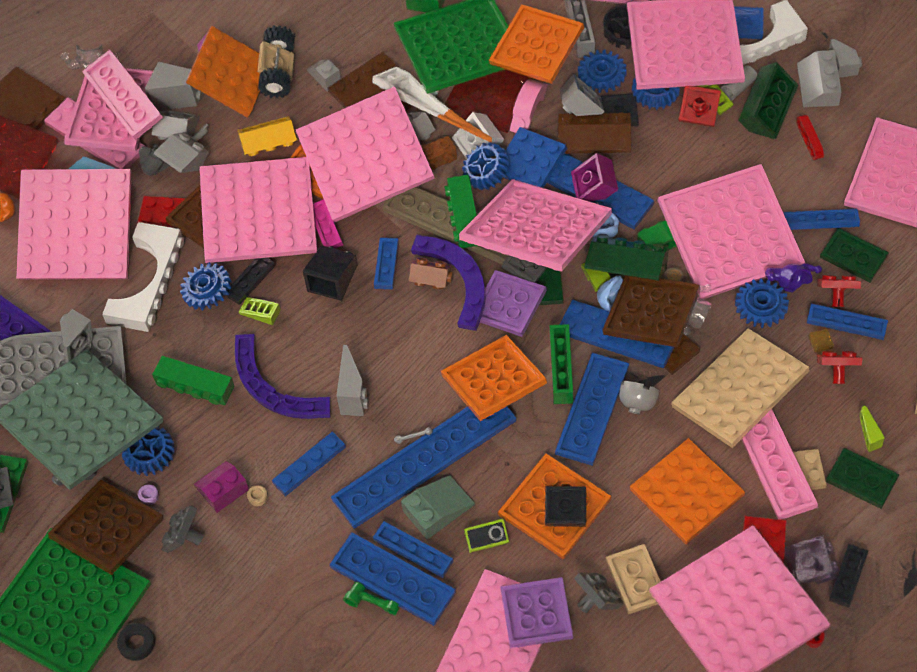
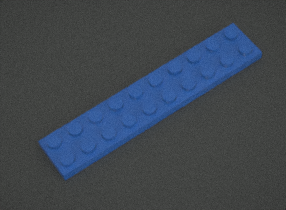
M506 406L480 421L470 408L466 407L434 428L431 435L425 434L332 495L331 499L349 524L355 529L516 422V417Z

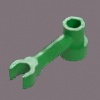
M355 582L351 590L347 591L343 598V601L351 607H358L360 601L364 600L383 608V610L391 615H396L399 610L397 608L398 603L381 599L372 594L370 595L364 591L365 586L359 582Z

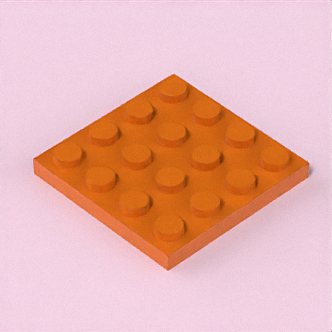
M521 5L491 55L489 62L492 65L552 84L582 33L584 24Z
M211 26L185 83L248 117L260 92L258 89L260 73L257 72L259 53Z
M507 335L441 371L442 377L480 421L547 384L545 376Z
M689 438L630 486V490L685 544L689 543L745 495V491Z
M545 454L498 511V516L564 560L610 502L611 495L548 454ZM545 486L586 487V527L545 526Z

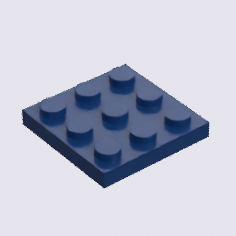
M519 127L505 150L510 158L508 160L510 162V166H508L509 172L505 173V179L510 181L513 179L544 188L566 152L567 146Z

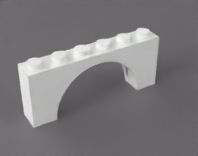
M787 0L771 5L770 19L774 28L765 39L750 45H740L743 65L755 62L759 58L769 56L774 52L784 50L789 46L806 40L808 28Z
M138 222L132 238L137 248L148 251L157 259L156 274L152 282L140 293L124 299H108L102 315L108 325L149 332L151 325L155 323L156 311L161 307L162 295L167 291V282L172 277L174 263L178 261V252L184 245V237H182L180 229Z

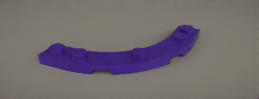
M416 235L411 248L412 254L433 257L452 264L463 278L466 297L457 325L462 329L477 331L486 300L484 280L478 265L465 250L449 241Z
M235 335V362L239 377L245 389L258 403L275 413L292 418H331L330 397L301 398L287 394L282 395L263 380L255 362V335Z

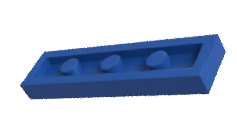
M857 209L783 212L791 230L860 226Z
M811 304L807 324L884 340L888 320L816 304Z
M332 431L276 476L272 483L286 497L346 448L345 443Z
M383 521L373 536V540L441 578L444 577L453 563V558Z

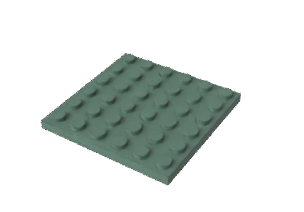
M87 349L0 408V424L69 490L163 423L162 416Z

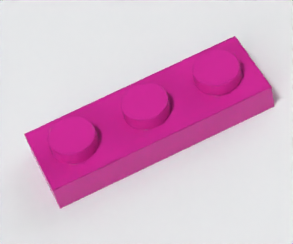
M324 199L314 203V223L323 246L335 249L343 246Z

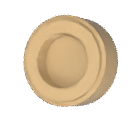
M256 485L248 490L247 498L251 505L262 506L266 503L268 494L263 486Z

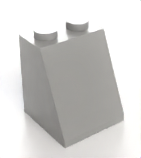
M162 62L157 63L145 87L147 97L158 111L197 106L199 101L202 100L204 93L185 83L191 69Z

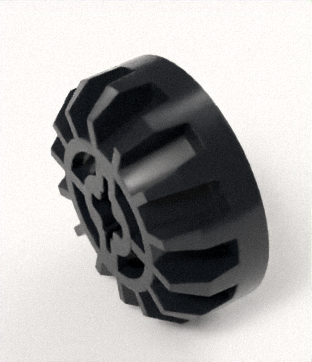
M619 5L612 8L603 19V35L608 39V43L612 45L615 43L617 48H620L621 45H626V49H630L631 46L627 5ZM614 33L619 34L620 38L616 37Z

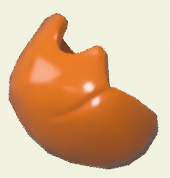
M0 193V222H4L14 215L15 204L10 196Z

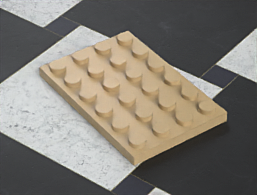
M748 328L671 404L675 410L733 448L809 372V366Z

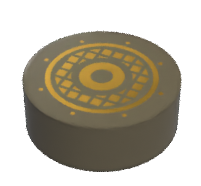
M673 267L666 270L664 279L683 282L684 275L679 268Z

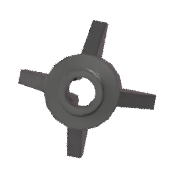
M155 143L151 151L150 148L143 145L139 150L141 168L149 176L157 175L170 166L154 155L155 150L158 149V145Z

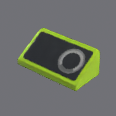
M504 519L464 529L470 553L509 543Z

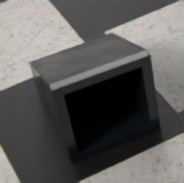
M320 246L303 269L307 292L342 301L358 266L356 255L349 251L344 252L333 247Z

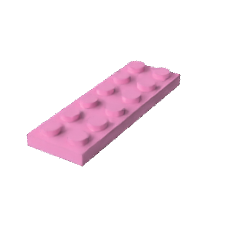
M110 50L83 71L135 140L163 118Z
M67 98L44 120L45 124L65 137L76 102ZM138 142L136 152L92 147L82 148L108 165L115 167V169H128L139 158V150L143 144Z
M771 409L741 440L777 518L783 520L818 508V503Z

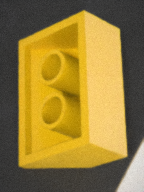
M289 116L237 130L244 154L249 156L257 155L260 150L264 149L266 152L275 150L276 146L283 145V147L291 146L294 141H297Z

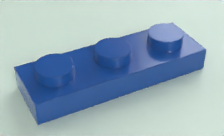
M380 238L374 289L393 290L399 245L398 238Z

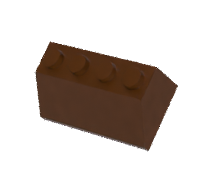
M569 113L558 114V142L567 146L565 153H631V114L603 113L583 116Z

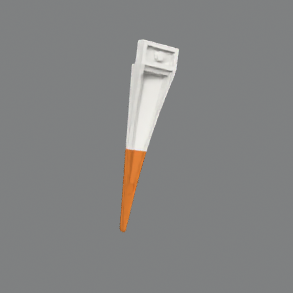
M394 67L373 76L372 83L380 88L388 90L395 87L400 100L492 143V137L462 119L431 93L426 94L424 87L409 72Z

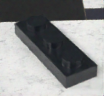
M268 258L254 259L231 284L232 288L227 290L229 295L225 296L240 305L275 267V263Z
M848 544L829 601L848 608L850 607L868 550Z

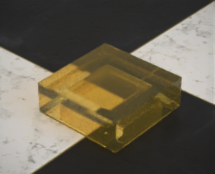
M828 329L809 333L808 337L814 353L833 349L834 344Z

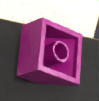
M598 153L571 172L576 198L585 201L603 200L618 191L612 160Z
M227 461L194 483L196 489L216 513L249 490L246 479L234 465Z

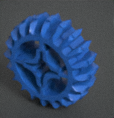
M634 78L633 96H636L637 103H642L643 107L648 106L649 110L652 107H655L656 110L659 107L664 109L666 105L670 107L672 102L675 103L680 92V87H669L668 91L665 88L637 90L636 79Z
M491 142L488 144L483 143L481 147L476 145V149H471V154L466 155L467 160L463 161L465 165L462 167L463 175H469L471 186L482 191L484 188L489 190L491 186L496 188V184L501 183V179L506 178L505 173L509 172V156L498 144Z
M157 426L124 450L122 458L125 465L132 472L136 471L138 475L144 472L146 476H148L149 472H152L155 475L156 470L159 469V471L163 472V466L169 467L168 461H172V454H175V444L171 435L164 428L160 429Z

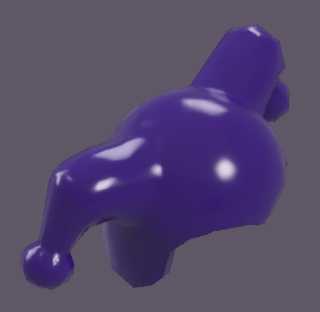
M807 263L801 265L788 264L783 268H767L765 276L769 281H778L780 287L784 288V291L794 292L801 285L810 284L813 281L811 272L821 273L822 267Z

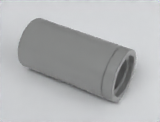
M746 65L743 67L744 83H729L721 87V90L731 101L756 80L757 73L751 66Z

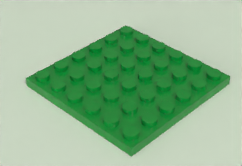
M466 0L393 23L394 29L426 94L504 70V68L492 65L489 62L491 55L509 27L494 0Z
M47 532L0 597V642L53 672H92L150 587L151 582L123 566H120L111 575L50 539Z

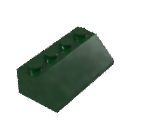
M777 62L760 68L738 120L749 132L771 139L777 138L798 88V84Z
M597 235L590 243L584 268L659 281L667 269L669 247H664L663 244L658 243L650 245L639 240L631 242L625 238L612 239L608 238L607 235Z

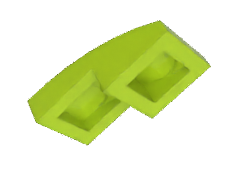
M585 263L581 264V268L587 280H590L595 292L598 291L603 283L611 279L608 272L585 269Z

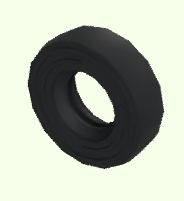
M133 623L124 627L117 638V647L121 655L132 661L148 657L155 646V637L152 630L141 623ZM134 635H140L144 638L143 645L138 649H132L128 645L129 639Z

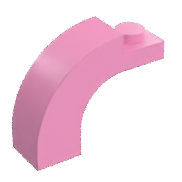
M528 79L524 83L513 109L514 115L510 131L517 132L519 127L527 130L530 129L535 109L540 101H544L547 83Z

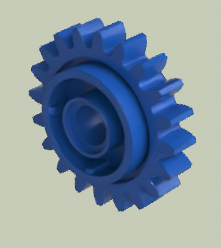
M596 50L595 55L589 52V57L583 56V61L580 60L578 78L591 87L593 91L598 89V92L601 93L602 89H604L608 93V88L614 91L615 85L621 87V82L625 81L626 64H623V58L619 59V54L612 56L613 51L606 54V50H603L602 54H600Z
M208 262L206 267L201 264L200 269L194 267L193 273L187 272L189 277L183 278L185 283L180 285L182 287L180 293L189 307L193 306L195 310L200 307L203 311L205 306L211 309L212 304L218 306V300L224 301L222 296L229 295L227 290L232 288L229 284L232 280L223 266L219 267L217 263L212 266Z
M760 278L759 283H756L754 279L751 285L746 282L745 287H740L739 293L736 294V313H741L740 319L747 318L746 324L753 321V327H756L758 323H760L761 328H764L765 323L771 327L772 321L779 324V319H784L789 304L787 293H783L784 288L777 289L778 283L770 285L769 280L763 283L762 278Z

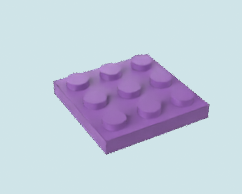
M495 270L485 288L486 300L480 323L523 337L547 291L546 286Z
M562 577L500 587L510 648L573 639Z

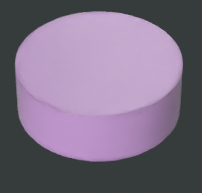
M148 484L139 489L138 498L141 503L152 505L157 502L159 493L155 486Z

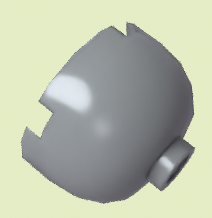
M624 381L621 382L619 398L621 403L629 408L628 412L640 415L641 411H648L655 406L660 390L651 386L648 390V387H645L644 384Z

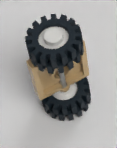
M273 25L272 28L268 27L264 31L263 42L260 44L257 70L260 73L258 89L261 94L264 93V96L270 95L269 98H273V96L275 98H279V96L283 98L284 95L287 96L290 92L294 61L292 50L294 49L295 35L294 32H291L290 28L287 30L286 26L281 28V25H278V27Z

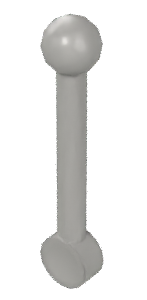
M428 427L424 431L402 437L397 435L394 441L400 444L406 439L424 434L431 435L433 431Z

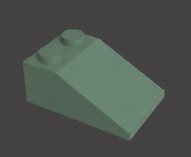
M450 475L415 490L401 500L403 512L427 540L475 505Z

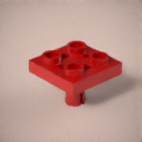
M685 86L679 121L715 127L721 91Z
M822 275V279H817V286L833 289L832 307H844V290L846 288L861 289V281L856 280L854 276H842V279H836L834 275Z
M822 351V354H817V363L833 366V384H845V366H862V357L858 356L854 351H842V355H837L834 351Z

